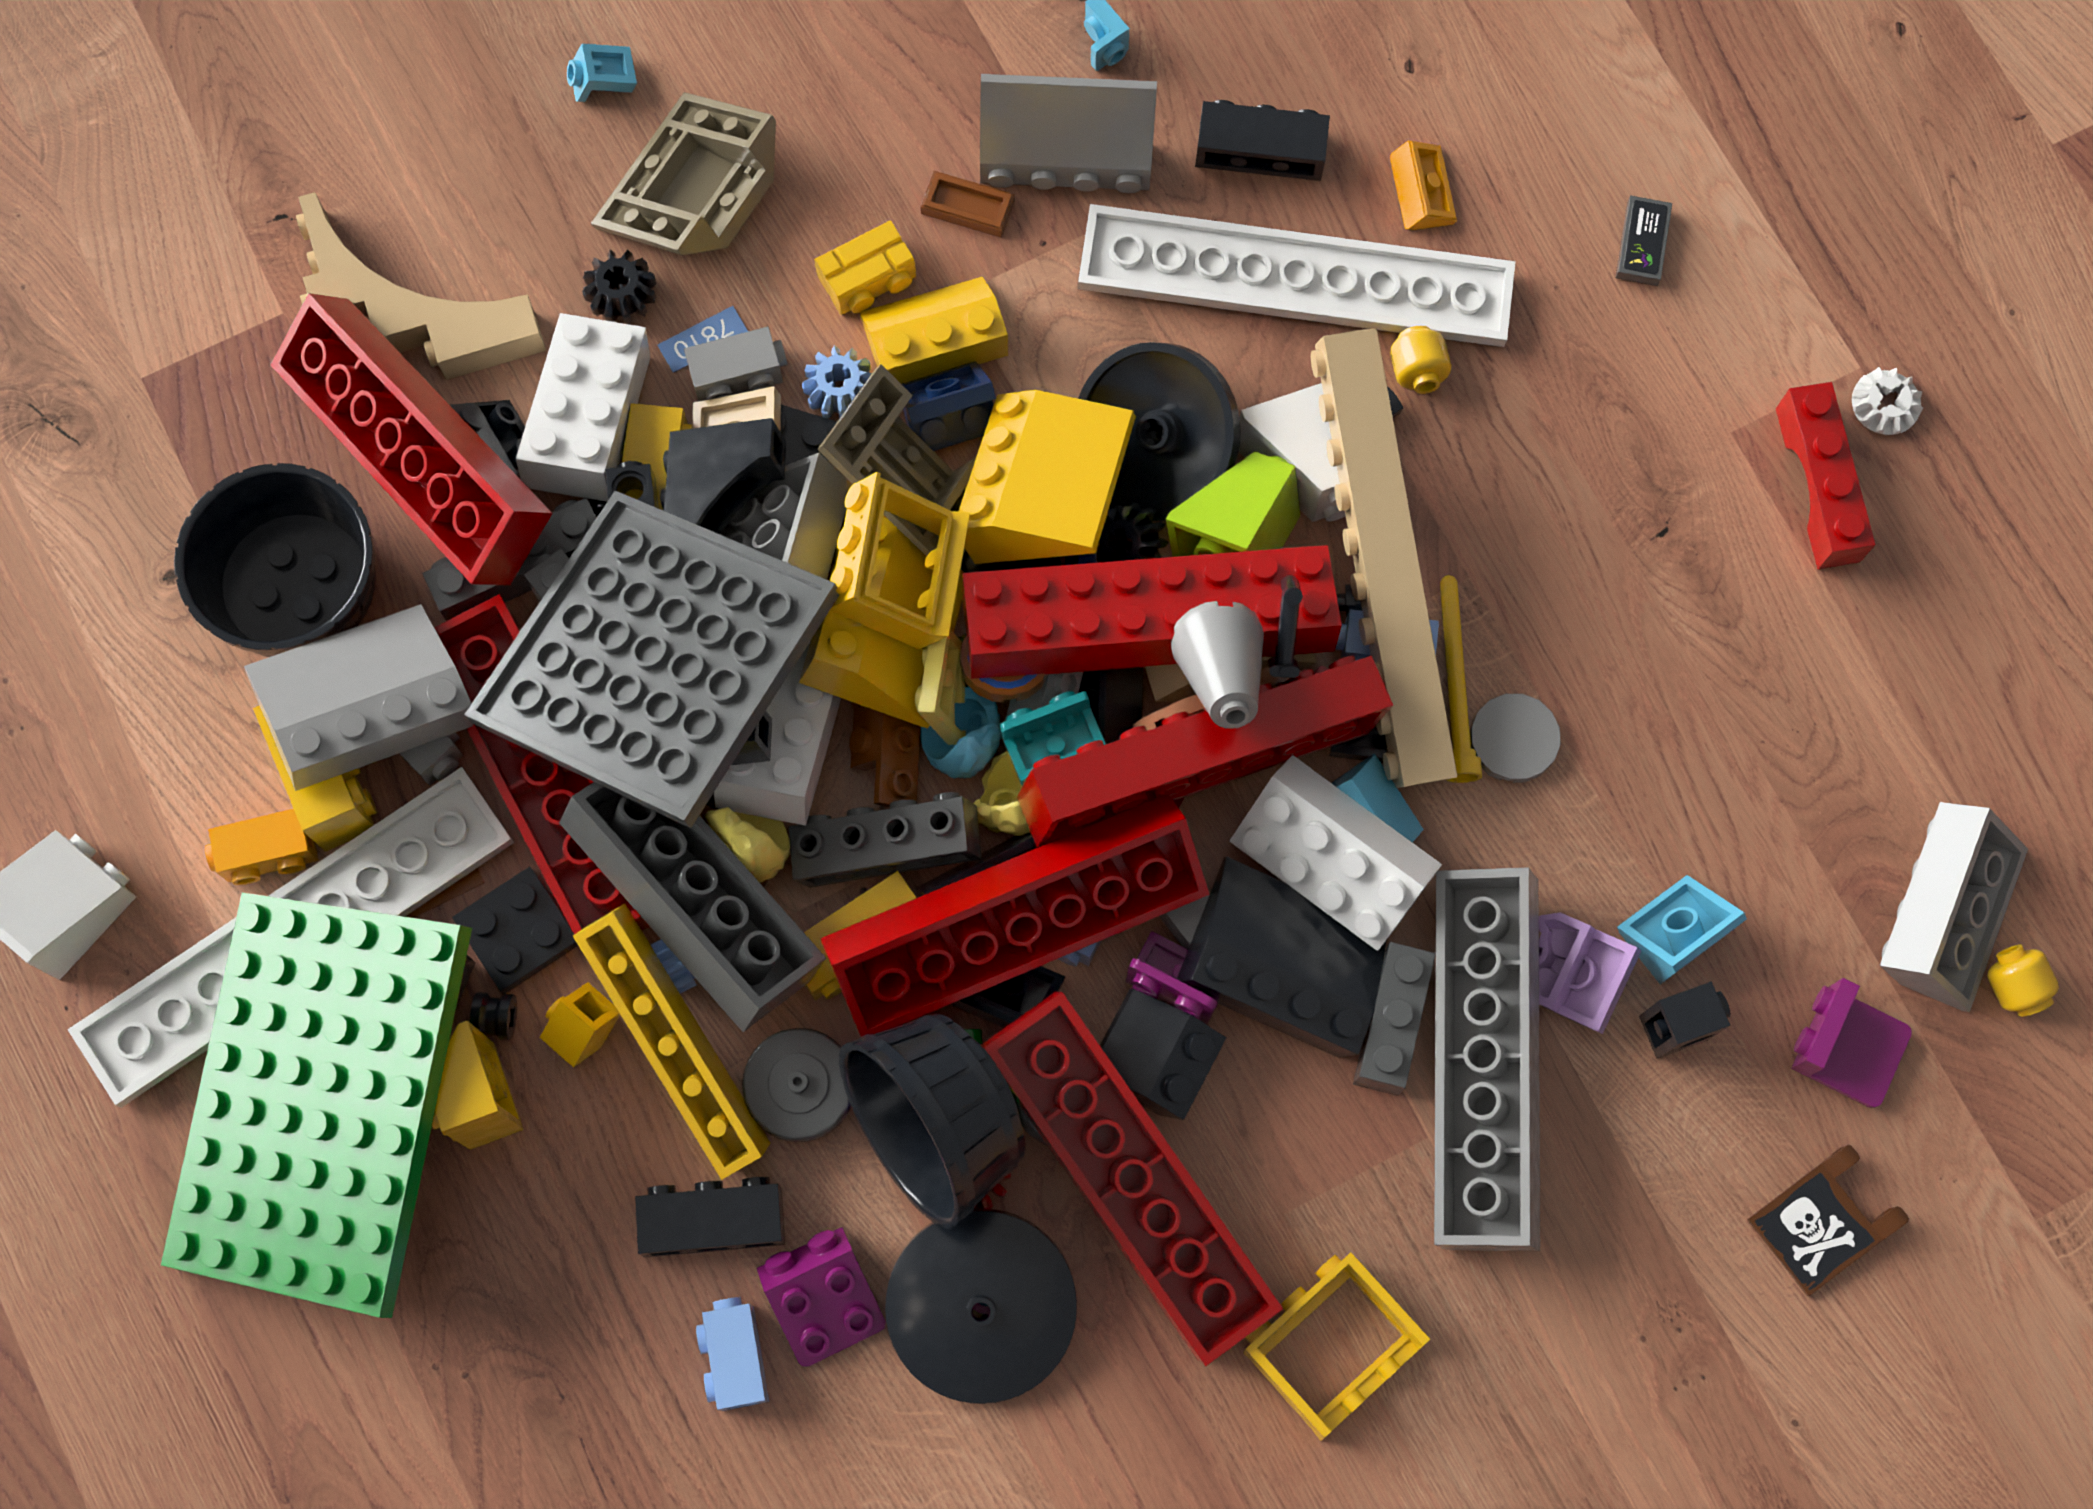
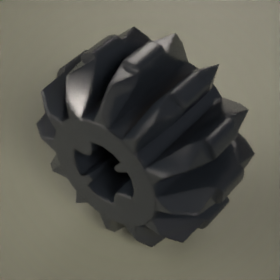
M609 249L607 261L603 262L594 257L592 262L594 270L584 271L583 279L587 286L583 288V296L585 301L591 303V311L596 317L605 314L607 321L615 322L619 316H622L624 322L630 325L632 321L631 314L636 312L645 317L647 313L645 304L655 303L656 295L652 288L656 287L657 282L654 273L648 271V263L643 257L634 261L632 252L627 249L621 258H617L615 252Z
M1137 502L1126 503L1124 507L1120 504L1111 506L1108 509V516H1106L1099 540L1101 549L1096 551V557L1098 559L1106 557V562L1163 558L1157 549L1166 547L1169 542L1164 538H1159L1158 532L1162 531L1166 524L1162 522L1153 523L1155 510L1151 508L1141 510L1140 504Z

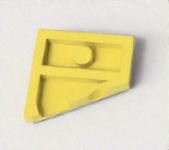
M951 629L949 637L923 648L922 662L924 674L922 685L918 686L916 690L915 705L917 712L948 745H956L959 739L966 736V730H960L955 725V703H965V683L960 666L962 642Z

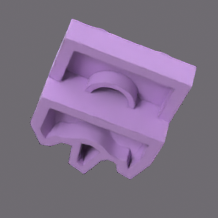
M1561 912L1539 916V931L1541 932L1539 938V1005L1603 1034L1641 950Z

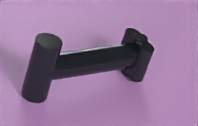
M1287 575L1281 580L1282 596L1276 656L1268 660L1270 674L1274 677L1296 678L1299 676L1300 670L1297 660L1294 659L1299 605L1303 595L1299 580L1293 575Z

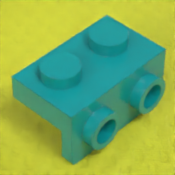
M1073 691L1061 693L1053 697L1049 701V705L1033 711L1031 708L1017 710L1007 716V721L1000 724L1002 739L1022 786L1031 769H1034L1033 764L1045 757L1059 755L1061 759L1076 755L1078 748L1096 740H1102L1104 745H1106L1090 708V700L1086 691L1077 694Z

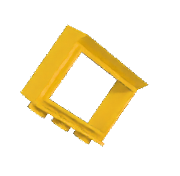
M875 472L851 485L845 497V507L847 508L845 522L837 539L839 553L836 569L830 578L831 582L836 583V592L839 596L830 611L919 650L949 637L970 513L950 511L881 478V473ZM884 510L939 535L937 548L929 552L925 559V567L933 570L930 589L923 592L918 599V608L926 611L925 617L870 593Z
M1351 1252L1342 1261L1336 1254L1333 1255L1315 1272L1320 1279L1318 1283L1308 1292L1301 1286L1298 1287L1280 1304L1285 1310L1281 1317L1273 1324L1269 1321L1265 1322L1245 1337L1250 1345L1244 1350L1243 1354L1251 1360L1307 1423L1320 1441L1331 1433L1333 1429L1430 1340ZM1350 1278L1402 1336L1326 1407L1316 1414L1265 1356Z

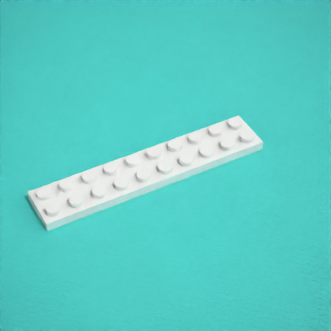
M1090 204L1078 289L1359 328H1377V330L1401 333L1413 326H1427L1431 330L1441 333L1444 339L1504 347L1508 337L1516 261Z
M461 767L269 896L405 917L514 842L465 770ZM236 918L67 1029L116 1106L122 1108L208 1050Z

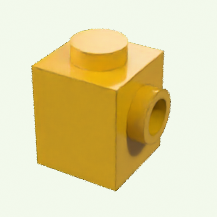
M587 982L568 996H562L552 1004L545 1015L549 1021L539 1038L574 1068L602 1047L618 1020L620 1013L612 1002Z

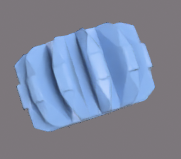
M834 345L831 357L827 358L824 354L817 352V355H815L817 365H806L804 371L808 379L802 383L803 393L810 396L808 398L809 407L812 410L822 408V417L827 419L834 412L839 414L840 419L872 374L869 373L871 370L869 360L867 358L857 360V351L853 347L845 356L840 355L839 348ZM844 381V386L837 388L835 387V382Z

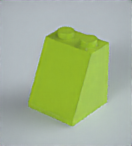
M1254 451L1170 511L1166 518L1172 557L1269 550L1283 547L1300 517L1295 465L1287 463L1285 459L1279 456H1267Z

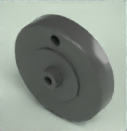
M792 1028L771 1035L753 1051L743 1074V1096L751 1116L767 1133L785 1141L807 1142L829 1134L846 1118L852 1106L847 1097L839 1067L841 1046L834 1039L817 1030Z

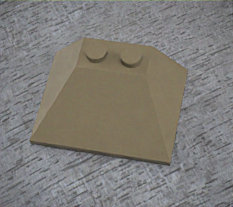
M684 92L591 224L595 229L679 255L728 248L774 181L775 118L771 114Z
M882 364L879 365L817 450L852 484L863 480L875 472L881 473V478L950 511L958 512L976 459L973 458L953 471L899 417V414L913 395ZM884 510V515L926 557L929 552L937 548L939 535Z

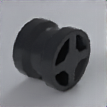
M477 991L471 1005L470 1023L485 1036L487 1034L496 1035L500 1040L510 1041L515 1031L517 1019L516 996L514 994H504L500 998L491 997L487 992Z

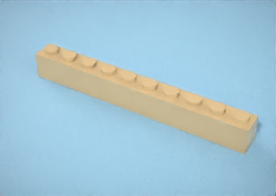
M1377 328L1326 335L1315 344L1316 350L1311 351V366L1314 376L1316 378L1321 377L1324 395L1319 396V410L1322 421L1329 422L1332 439L1327 440V455L1330 465L1332 467L1337 466L1340 484L1335 485V499L1338 510L1345 511L1348 529H1343V544L1347 556L1353 555L1356 573L1351 574V588L1354 599L1356 601L1361 600L1364 618L1359 619L1360 638L1364 646L1369 645L1370 655L1373 657L1393 703L1392 708L1376 725L1378 733L1385 735L1388 753L1383 754L1385 775L1388 780L1393 779L1396 788L1457 778Z

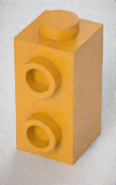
M294 809L208 829L211 843L205 845L208 866L211 871H216L218 875L234 885L255 883L261 879L260 875L278 871L279 874L297 873L306 869L307 863L319 861L316 844L302 831Z

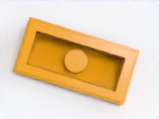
M1408 140L1390 155L1405 229L1419 230L1455 224L1457 218L1441 146Z

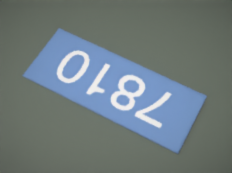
M731 306L661 342L657 346L674 373L688 365L684 348L745 333L748 330L734 306Z

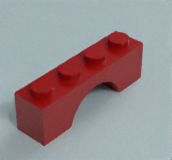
M1826 382L1789 388L1775 409L1785 447L1792 449L1798 455L1807 478L1810 497V515L1807 532L1817 570L1860 563L1876 544L1833 383Z

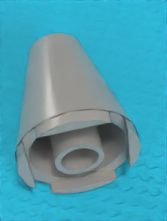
M1212 601L1190 609L1176 622L1174 627L1175 634L1171 641V650L1175 661L1213 722L1223 728H1239L1251 722L1258 711L1264 643L1263 628L1255 612L1245 605L1232 602L1233 607L1218 606L1217 601Z

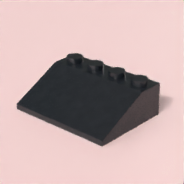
M1226 856L1220 866L1177 980L1210 996L1222 1006L1338 1058L1359 1054L1374 1014L1387 940L1377 951L1294 890L1290 885Z

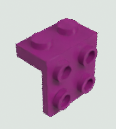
M1151 931L1137 959L1133 958L1128 967L1126 983L1132 985L1131 989L1159 999L1208 1024L1218 1005L1217 1001L1177 980L1188 949Z
M1842 978L1829 987L1823 986L1819 991L1812 1006V1010L1816 1014L1810 1027L1806 1026L1796 1041L1794 1052L1798 1054L1791 1069L1869 1108H1875L1881 1105L1911 1038L1912 1030L1906 1023L1855 999L1860 986Z
M843 1227L834 1231H822L814 1235L807 1244L791 1252H778L769 1257L765 1264L756 1268L764 1293L801 1366H811L881 1332L885 1328L884 1316L860 1268Z

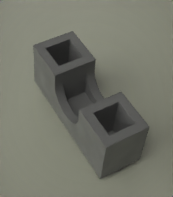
M1390 942L1386 947L1375 1010L1361 1046L1353 1085L1396 1096L1406 1088L1436 953Z

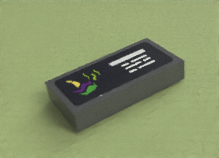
M1630 195L1626 207L1616 279L1658 286L1662 275L1672 203Z

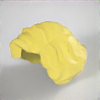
M1006 751L994 757L991 767L982 778L984 794L973 804L977 806L978 823L988 827V830L996 833L1005 832L1015 836H1022L1026 833H1031L1017 799L1022 785L1009 753Z
M729 807L716 811L710 810L705 814V822L759 883L773 878L780 869H783L784 863L790 854V840L782 821L734 812Z

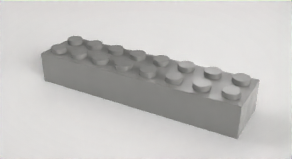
M1529 867L1442 870L1436 872L1434 1245L1445 1250L1540 1251L1539 880Z

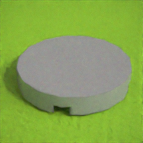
M1503 694L1489 700L1477 712L1470 730L1471 749L1476 750V756L1481 758L1482 769L1491 777L1499 780L1513 781V783H1524L1541 776L1554 762L1561 745L1560 727L1552 711L1540 700L1525 694Z

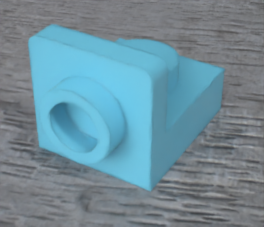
M1106 0L1085 1L1084 27L1092 40L1095 41L1091 46V66L1095 71H1098L1105 65H1115L1126 55L1127 50H1129L1130 28Z
M581 44L574 59L570 60L567 66V81L570 86H573L576 102H585L592 90L632 93L637 85L630 47Z

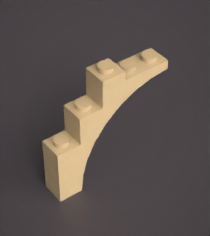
M315 192L298 197L303 213L296 215L297 223L304 240L310 239L313 251L307 252L308 262L313 274L303 277L307 294L300 295L302 304L308 293L349 299L399 352L424 345L431 367L439 365L446 380L546 351L537 317L528 295L497 301L458 302L424 296L397 286L367 268L343 245L334 232L326 211Z

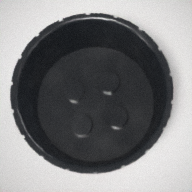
M290 463L257 465L244 469L241 473L237 472L224 478L213 486L214 489L208 490L191 509V514L189 517H186L176 542L178 544V547H175L174 555L175 576L178 578L176 583L185 606L189 607L188 610L195 620L224 642L245 651L271 657L357 627L365 617L372 602L376 583L374 541L361 506L359 507L353 495L343 485L337 484L336 480L313 468L307 469L306 466Z
M940 1014L924 1015L915 1021L876 1034H866L841 1047L839 1067L844 1088L868 1142L903 1194L933 1223L943 1228H953L960 1220L970 1215L974 1207L1005 1176L1013 1172L1018 1167V1163L1024 1158V1151L1026 1150L1025 1136L1023 1135L1024 1132L1015 1099L1004 1076L986 1050L949 1017Z

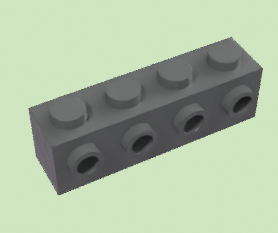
M587 498L580 501L569 500L557 506L511 585L471 584L447 557L436 561L430 570L422 574L439 611L445 620L448 621L498 594L501 595L506 603L532 591L524 576L525 573L530 571L531 564L540 556L546 553L553 554L560 548L570 558L595 521L596 516Z
M956 792L939 793L933 796V801L917 804L915 800L894 801L890 803V809L874 811L873 808L869 807L853 808L847 811V816L833 819L829 815L808 816L806 826L800 824L789 826L793 880L809 888L890 875L896 871L902 873L982 859L977 806Z

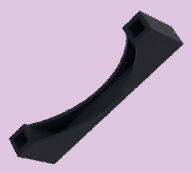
M767 418L670 432L669 450H666L663 455V464L667 478L666 488H663L660 494L662 510L720 534L735 514L756 494L773 481L785 479L786 440L774 420ZM767 711L761 717L732 765L770 761L772 718Z

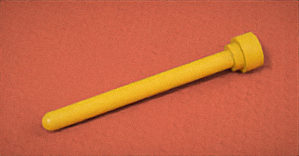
M1446 575L1440 581L1452 746L1457 771V778L1446 780L1452 783H1469L1482 778L1481 758L1476 756V750L1471 749L1458 582L1455 577Z

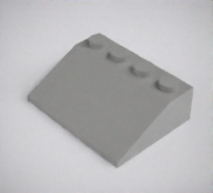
M981 74L980 183H989L998 188L1010 187L1013 184L1032 185L1034 188L1042 190L1052 189L1055 186L1074 187L1080 191H1094L1098 188L1117 189L1123 193L1149 190L1157 81Z
M816 453L786 465L785 479L773 481L756 494L735 514L721 531L720 535L828 580L829 570L837 547V539L847 511L845 497L852 484L820 453Z
M421 604L244 666L295 791L473 726L464 716L472 703L452 659Z

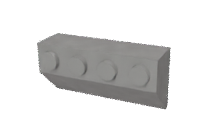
M1939 803L1935 817L1928 825L1927 838L1921 855L1913 865L1910 885L1905 898L1898 906L1897 920L1890 939L1883 947L1880 966L1900 985L1966 1012H1970L2028 851V848L1990 808Z

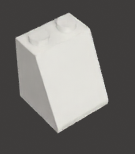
M1322 383L1243 409L1240 414L1241 437L1239 453L1246 458L1256 451L1267 456H1279L1285 459L1287 463L1295 465L1299 508L1312 522L1326 518V521H1335L1346 516L1345 511L1338 510L1335 499V485L1340 484L1337 466L1332 467L1330 465L1327 455V440L1332 438L1329 422L1322 421L1319 410V396L1324 395Z
M55 830L0 871V940L25 962L60 980L137 896L125 887L130 879L110 862L101 867L92 859L97 851L76 833L71 839H68Z

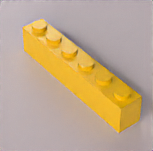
M626 904L621 905L573 935V938L720 1179L723 1180L762 1157L771 1144L769 1139L751 1116L744 1098Z

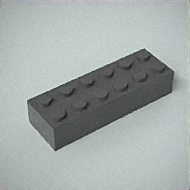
M595 782L571 797L559 824L742 1032H745L808 984L826 960L821 951L700 815L693 826L689 828Z

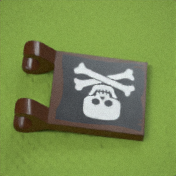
M1851 1145L1840 1147L1821 1164L1747 1219L1806 1296L1812 1295L1909 1221L1908 1215L1901 1207L1897 1206L1888 1208L1870 1223L1835 1180L1837 1176L1849 1169L1860 1159L1859 1154Z

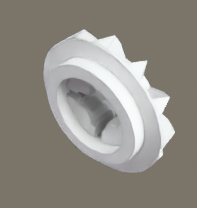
M1878 367L1873 372L1863 375L1856 384L1852 393V407L1858 420L1869 430L1883 435H1895L1908 430L1917 421L1923 410L1921 406L1922 391H1918L1914 386L1913 377H1905L1899 374L1897 368L1888 371L1881 370ZM1896 391L1898 395L1894 402L1895 406L1890 404L1879 411L1877 408L1881 404L1882 394L1888 395Z

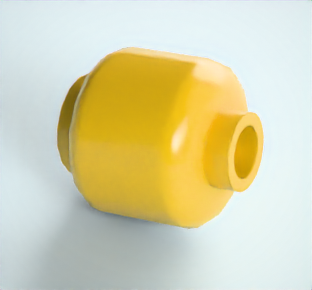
M1413 326L1405 329L1391 346L1390 357L1395 377L1403 388L1415 390L1419 394L1430 393L1440 387V383L1444 382L1451 373L1452 365L1445 339L1441 333L1431 330L1427 326Z
M2018 944L2003 949L1996 954L1998 962L1990 967L1987 976L2003 1009L2017 1012L2018 1016L2023 1017L2041 1012L2054 1004L2052 997L2058 992L2059 983L2044 952L2036 949L2024 950L2023 945Z

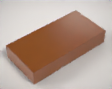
M934 170L920 207L921 214L1002 238L1015 202V194Z

